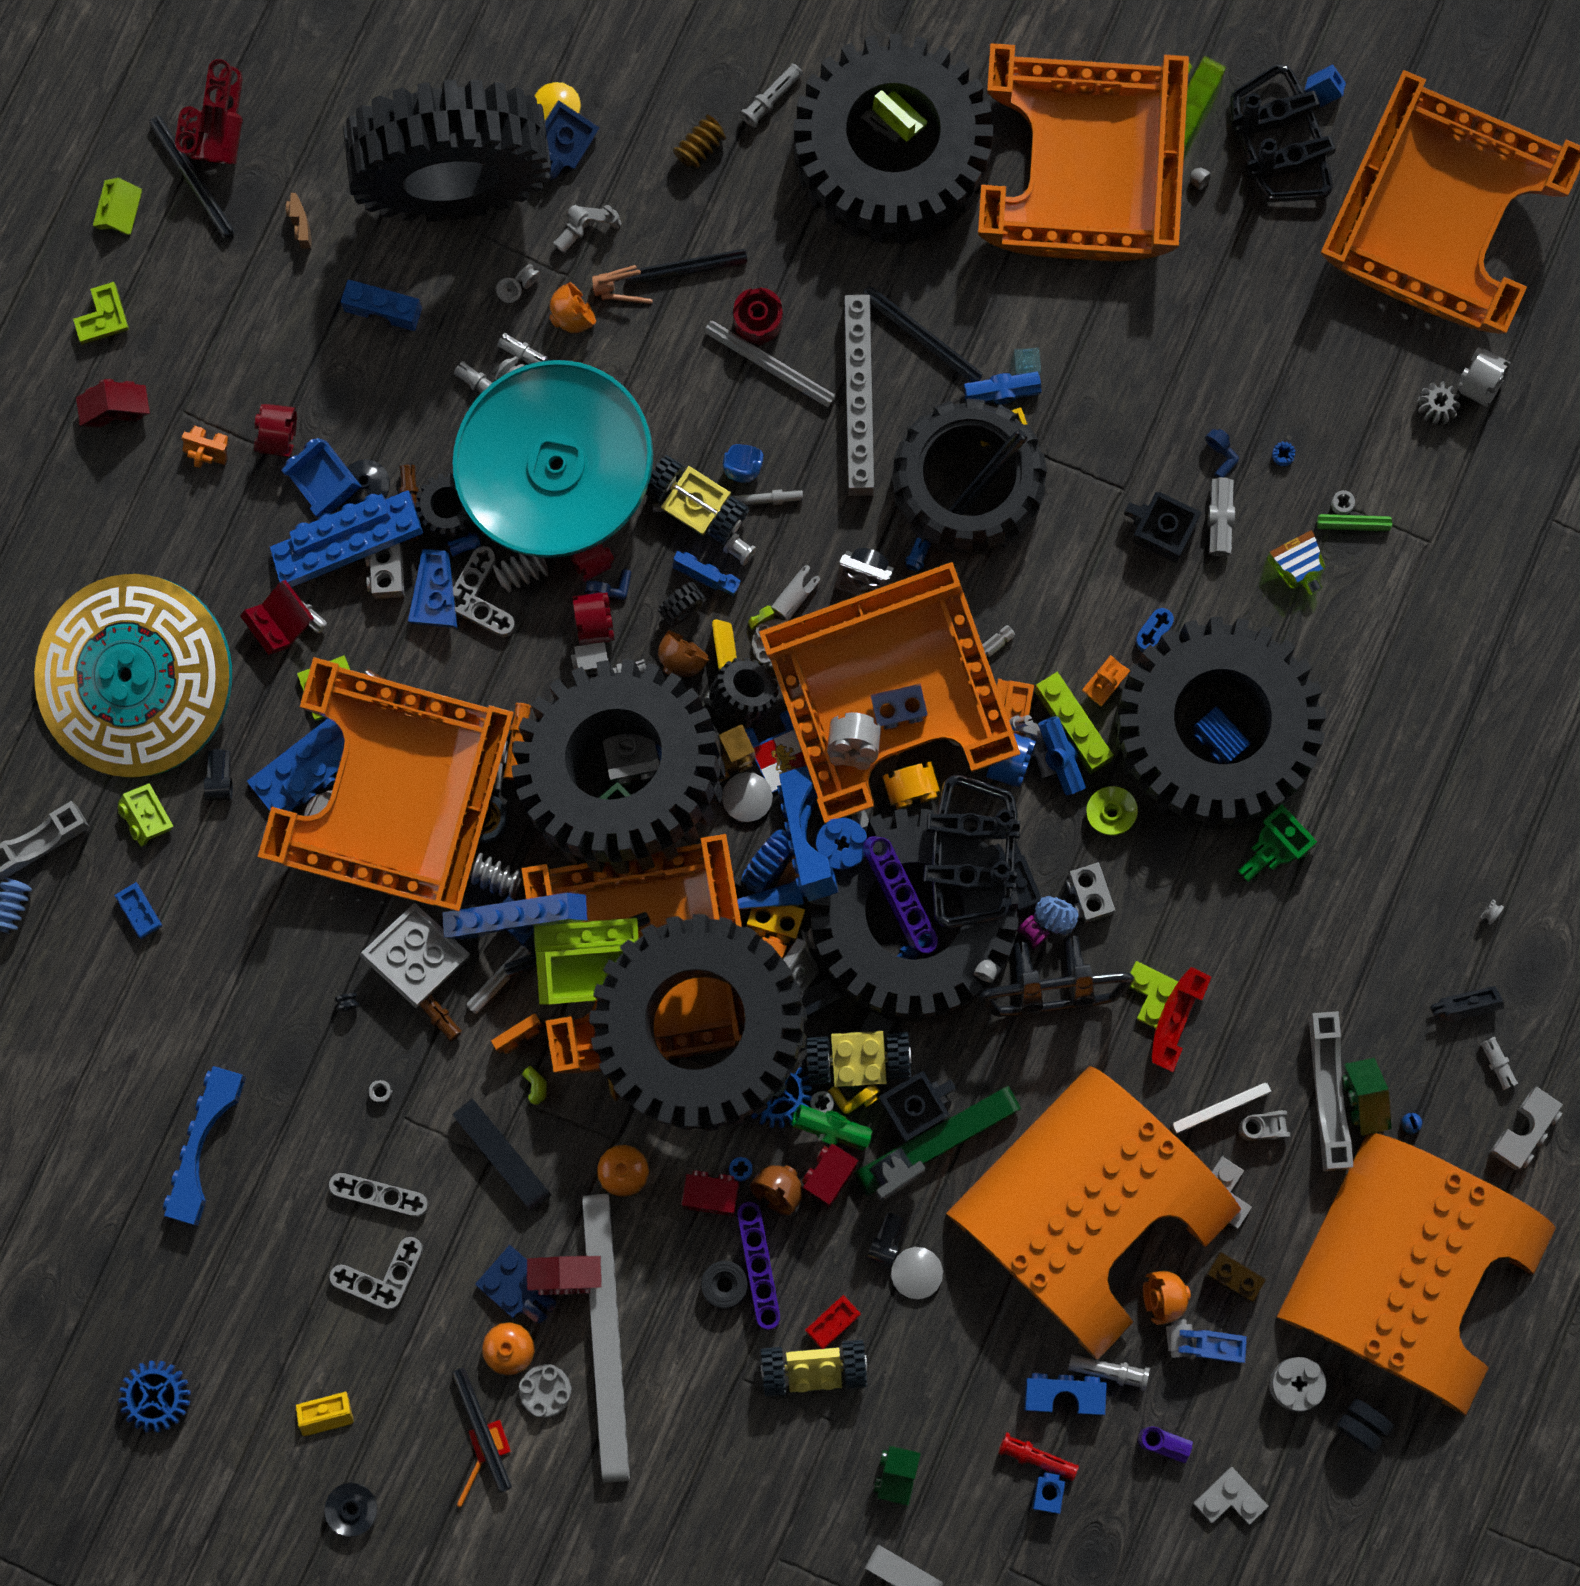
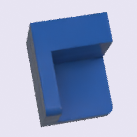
M1331 65L1309 76L1305 91L1306 93L1315 91L1320 107L1343 96L1346 82L1334 65Z

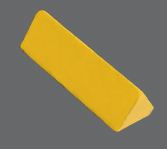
M716 619L712 622L720 671L726 662H732L737 656L731 623Z
M347 1391L296 1405L298 1425L303 1436L354 1423Z

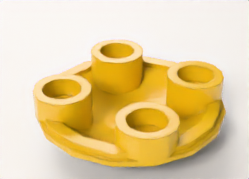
M553 82L546 84L535 94L537 104L543 106L545 120L558 100L577 113H580L581 103L579 96L572 87L565 83Z

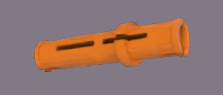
M515 703L514 719L509 728L511 738L503 778L514 780L512 766L518 765L512 753L514 741L524 742L518 727L523 717L529 719L531 705Z

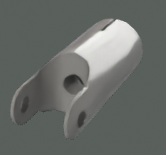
M808 565L801 568L771 606L773 612L782 620L788 621L820 581V577L815 576L805 587L802 586L803 579L810 570Z

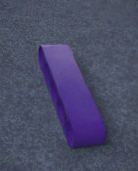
M869 837L863 844L864 854L909 945L916 951L923 953L932 952L937 946V936L892 844L883 837ZM879 841L882 844V851L879 855H875L873 846ZM888 865H892L894 870L890 878H886L884 870ZM899 888H903L905 891V896L901 901L896 899V892ZM914 911L916 913V920L909 924L907 915ZM922 934H926L927 943L920 947L918 943L919 937Z
M746 1202L738 1209V1220L756 1318L761 1328L772 1330L779 1325L780 1312L762 1215L757 1204ZM746 1208L756 1210L757 1216L753 1221H745L742 1218V1212ZM752 1233H757L762 1238L761 1244L757 1247H751L747 1244V1238ZM762 1259L766 1262L767 1265L764 1272L756 1273L752 1270L751 1265L754 1260ZM760 1285H767L771 1288V1295L767 1299H761L757 1296L756 1290ZM765 1311L775 1313L776 1320L773 1324L765 1325L761 1321V1315Z

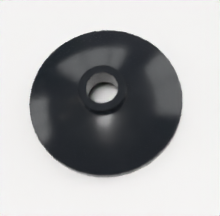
M364 459L355 461L347 467L358 482L362 478L368 479L367 484L361 485L362 487L346 500L348 503L354 505L361 503L370 494H382L386 498L390 489V479L387 471L381 464L373 460Z
M345 1483L337 1486L332 1490L325 1502L324 1514L326 1521L336 1533L343 1536H357L366 1532L373 1525L377 1516V1502L373 1493L367 1487L358 1483ZM351 1504L357 1507V1511L353 1515L349 1514L347 1510Z

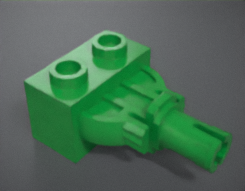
M1282 804L1263 821L1265 827L1261 830L1259 840L1252 849L1256 852L1261 846L1263 847L1243 867L1238 869L1242 876L1249 871L1244 876L1248 882L1268 865L1273 870L1279 864H1286L1295 859L1300 861L1318 844L1314 837Z

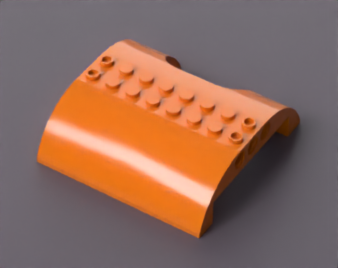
M990 43L987 93L999 103L1019 112L1027 120L1032 132L1030 182L1028 189L1022 195L1006 197V186L981 185L978 235L988 243L1005 250L1051 258L1129 261L1152 258L1177 249L1179 247L1189 56L1164 55L1162 66L1014 57L1015 45Z
M1403 70L1320 254L1336 268L1361 283L1430 314L1476 330L1506 334L1527 286L1503 277L1501 282L1491 278L1484 267L1485 252L1505 208L1516 197L1525 194L1568 197L1580 171V145L1565 140L1562 146L1424 88L1426 79Z
M953 562L759 631L766 654L774 668L818 796L817 802L825 824L831 819L844 818L874 807L869 787L872 769L878 762L887 757L941 739L955 741L963 747L972 772L1021 755ZM921 683L928 713L927 716H923L924 721L909 724L908 720L898 722V727L886 730L881 726L878 758L866 770H859L853 766L833 765L830 762L827 747L830 722L834 717L838 716V719L845 717V713H862L874 718L873 723L877 725L871 700L872 694ZM909 698L905 702V707L909 711H916L920 706L916 698ZM884 704L880 708V713L885 717H890L895 712V708L891 704Z
M313 657L300 708L334 721L343 732L345 738L344 751L330 800L323 810L311 816H301L297 813L271 807L258 857L386 894L459 911L514 712L490 705L487 708L341 668L337 663ZM448 758L451 762V767L445 764Z
M726 834L701 838V844L678 847L676 849L679 855L670 861L666 859L661 850L652 855L655 867L643 871L637 860L629 861V873L616 874L610 862H605L602 873L590 870L587 863L549 869L547 864L521 868L526 899L562 893L586 895L587 921L624 919L646 912L650 917L651 924L659 928L666 925V919L679 916L681 919L687 920L693 919V914H705L710 919L719 920L720 917L730 919L736 925L742 927ZM642 929L638 930V938L644 936L641 932ZM708 977L689 979L672 988L660 1002L654 1018L656 1044L666 1061L680 1059L681 1056L685 1058L736 1047L742 1038L745 1028V1010L736 989L724 981ZM595 1000L591 1011H596L597 1000ZM590 1012L583 1018L573 1020L572 1017H565L546 1021L554 1073L602 1071L599 1066L601 1064L599 1054L593 1050L591 1038L595 1037V1028L590 1024Z
M1088 1066L955 1203L946 1215L964 1232L967 1231L1062 1322L1079 1339L1078 1342L1098 1360L1133 1324V1320L1110 1292L1107 1280L1111 1266L1151 1223L1163 1217L1180 1219L1187 1225L1186 1229L1206 1247L1241 1211V1207L1209 1168L1140 1102L1107 1075L1092 1066Z
M1377 1133L1367 1134L1353 1160V1168L1348 1170L1277 1314V1318L1298 1329H1307L1442 1400V1404L1466 1415L1488 1370L1487 1365L1472 1355L1464 1347L1460 1339L1459 1326L1472 1295L1487 1266L1497 1258H1509V1263L1533 1275L1556 1227L1545 1216L1519 1199L1432 1154Z

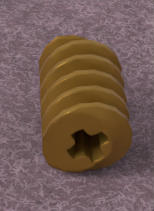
M708 114L705 115L706 120L702 119L699 121V127L695 126L692 129L693 134L688 133L686 135V141L682 140L679 142L680 148L675 147L673 149V153L678 160L688 167L693 165L699 168L700 164L697 159L707 160L703 152L706 151L712 154L713 150L710 145L719 147L720 144L717 138L727 139L720 124Z

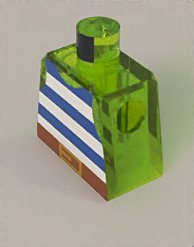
M1312 530L1269 552L1267 560L1291 589L1303 584L1308 594L1313 595L1323 588L1317 576L1324 572L1325 564Z

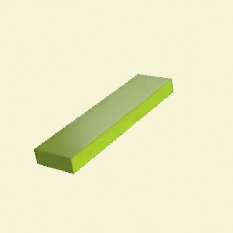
M637 918L533 926L535 952L620 946L628 939L632 942L639 939Z

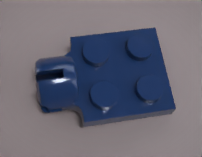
M559 100L555 103L545 120L551 163L549 180L557 178L564 166L573 170L599 130L598 126Z
M511 1245L503 1251L475 1283L514 1319L523 1313L533 1322L541 1323L547 1316L538 1307L543 1305L552 1313L556 1306V1300L551 1295H538V1290H528L527 1259Z

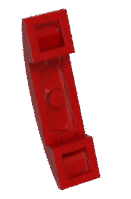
M1191 967L1176 984L1165 1003L1157 1024L1153 1041L1152 1063L1174 1072L1183 1049L1177 1046V1043L1195 999L1203 1000L1211 976Z

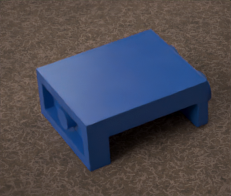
M319 438L312 439L306 443L304 450L299 455L288 459L285 463L286 466L281 470L284 475L292 479L312 505L311 511L317 517L324 513L331 514L362 487L328 442Z

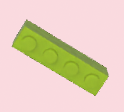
M1058 671L1038 683L1034 692L1050 716L1059 717L1067 740L1077 747L1078 758L1088 773L1091 775L1111 762L1114 755Z

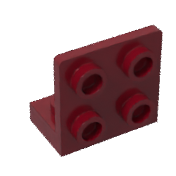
M286 580L281 581L262 604L245 609L240 615L268 655L288 649L314 620V617Z

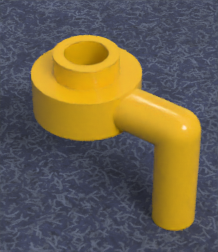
M875 1084L870 1085L850 1101L845 1099L838 1087L834 1086L828 1092L844 1114H850L862 1104L867 1108L879 1098L876 1094L880 1090Z

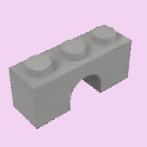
M1538 1087L1531 1089L1518 1109L1529 1120V1132L1525 1136H1519L1509 1129L1503 1131L1489 1153L1514 1170L1520 1169L1521 1166L1526 1168L1534 1156L1531 1154V1151L1535 1145L1540 1147L1548 1134L1545 1133V1130L1549 1124L1554 1126L1562 1115L1559 1109L1563 1104Z

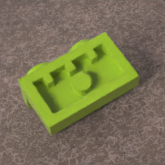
M150 783L124 793L118 802V812L123 819H126L130 826L131 836L134 840L138 841L140 846L146 845L149 839L172 830L173 825Z

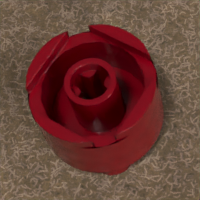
M761 287L760 289L750 288L743 291L737 297L733 308V320L738 335L747 342L764 345L779 334L783 325V308L779 297L773 291ZM754 314H755L756 316H759L760 314H762V317H757V318H755V317H754Z
M261 404L259 414H256L254 427L259 429L258 437H255L254 452L291 457L294 445L289 443L292 442L293 436H296L297 411H295V407Z
M602 544L569 556L577 573H584L582 577L584 582L611 569V563L614 561L609 548H603Z
M608 592L573 596L580 646L615 641Z

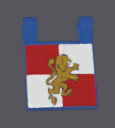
M788 711L780 714L781 722L786 731L760 743L753 728L745 729L755 751L756 763L763 778L770 785L772 793L778 791L777 786L781 785L779 774L807 765Z

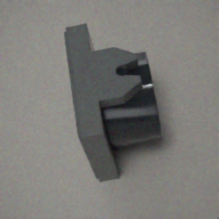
M858 548L854 550L853 555L852 552L846 551L840 560L834 587L859 596L889 585L894 568L888 566L887 559L875 550Z
M897 1149L869 1169L880 1186L876 1190V1196L880 1202L885 1201L924 1175L926 1168L921 1161L913 1165L903 1149Z

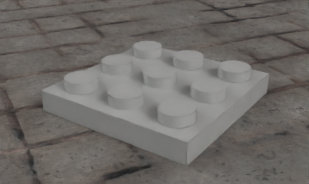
M414 903L364 949L360 957L417 1008L470 957V953L455 939L444 938L443 928Z

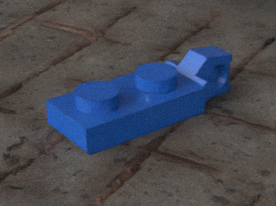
M677 551L673 558L674 569L714 590L718 588L734 596L740 586L741 581L732 574H721L715 566L711 564L704 565L698 562L697 558L690 553L685 552L683 554Z

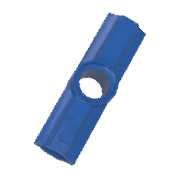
M1038 371L1011 376L1009 373L992 376L989 380L964 384L965 399L985 400V403L994 402V404H1007L1015 401L1016 398L1038 395L1042 392Z
M1051 717L1038 723L1048 750L1045 756L1046 763L1052 770L1056 771L1064 793L1071 795L1086 788L1076 763L1078 749L1075 744L1067 740L1059 717Z

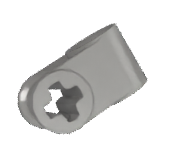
M1273 1111L1248 1116L1238 1126L1239 1135L1247 1141L1290 1137V1132H1287L1285 1120L1287 1111ZM1248 1121L1254 1122L1257 1125L1258 1129L1255 1135L1247 1132L1246 1124Z

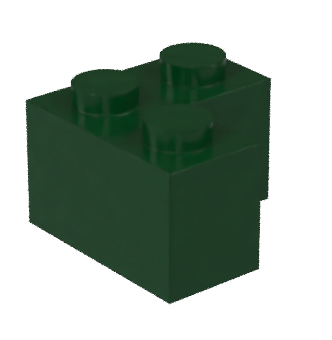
M1375 1058L1344 1064L1345 1075H1342V1084L1344 1090H1349V1101L1354 1109L1350 1111L1352 1125L1358 1127L1361 1136L1392 1129L1389 1089Z
M888 1446V1451L882 1450L879 1466L884 1467L882 1477H876L873 1491L878 1493V1499L909 1506L920 1452L894 1446Z

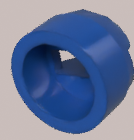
M1408 1113L1401 1119V1128L1407 1134H1415L1422 1128V1119L1416 1113ZM1408 1117H1413V1120L1417 1127L1416 1129H1413L1411 1121Z

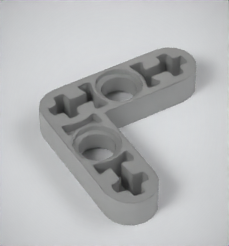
M480 546L471 555L453 587L454 599L461 598L463 591L459 589L461 586L466 591L472 593L469 595L466 592L463 598L466 604H460L458 607H455V613L498 636L508 637L515 630L513 617L509 613L477 597L493 569L492 565L496 562L493 550L486 546ZM487 553L490 561H484L481 565V571H484L482 574L476 569L480 564L478 556H484ZM476 574L479 577L478 583L475 586L466 585L465 578L467 575ZM477 608H487L489 611L488 616L485 619H477L474 614ZM494 612L497 613L495 615L497 620L503 622L507 619L510 627H504L502 630H499V624L492 620Z
M414 1237L403 1239L397 1248L383 1281L342 1264L335 1266L331 1270L330 1281L339 1289L383 1308L394 1309L399 1306L422 1256L423 1245ZM415 1242L414 1247L418 1251L416 1254L411 1253L408 1259L413 1261L412 1266L406 1262L398 1261L399 1256L404 1259L406 1257L407 1250L404 1249V1246ZM400 1265L407 1269V1276L401 1281L393 1277V1270ZM345 1269V1275L353 1279L355 1274L359 1275L354 1282L353 1290L349 1289L351 1286L349 1282L342 1281L341 1284H338V1278L335 1277L337 1272L341 1273ZM365 1279L370 1280L373 1284L372 1291L366 1295L360 1293L358 1288L359 1283ZM378 1284L383 1285L380 1290L385 1293L393 1290V1296L396 1297V1301H390L387 1305L385 1304L386 1299L377 1295V1300L372 1299L378 1291Z

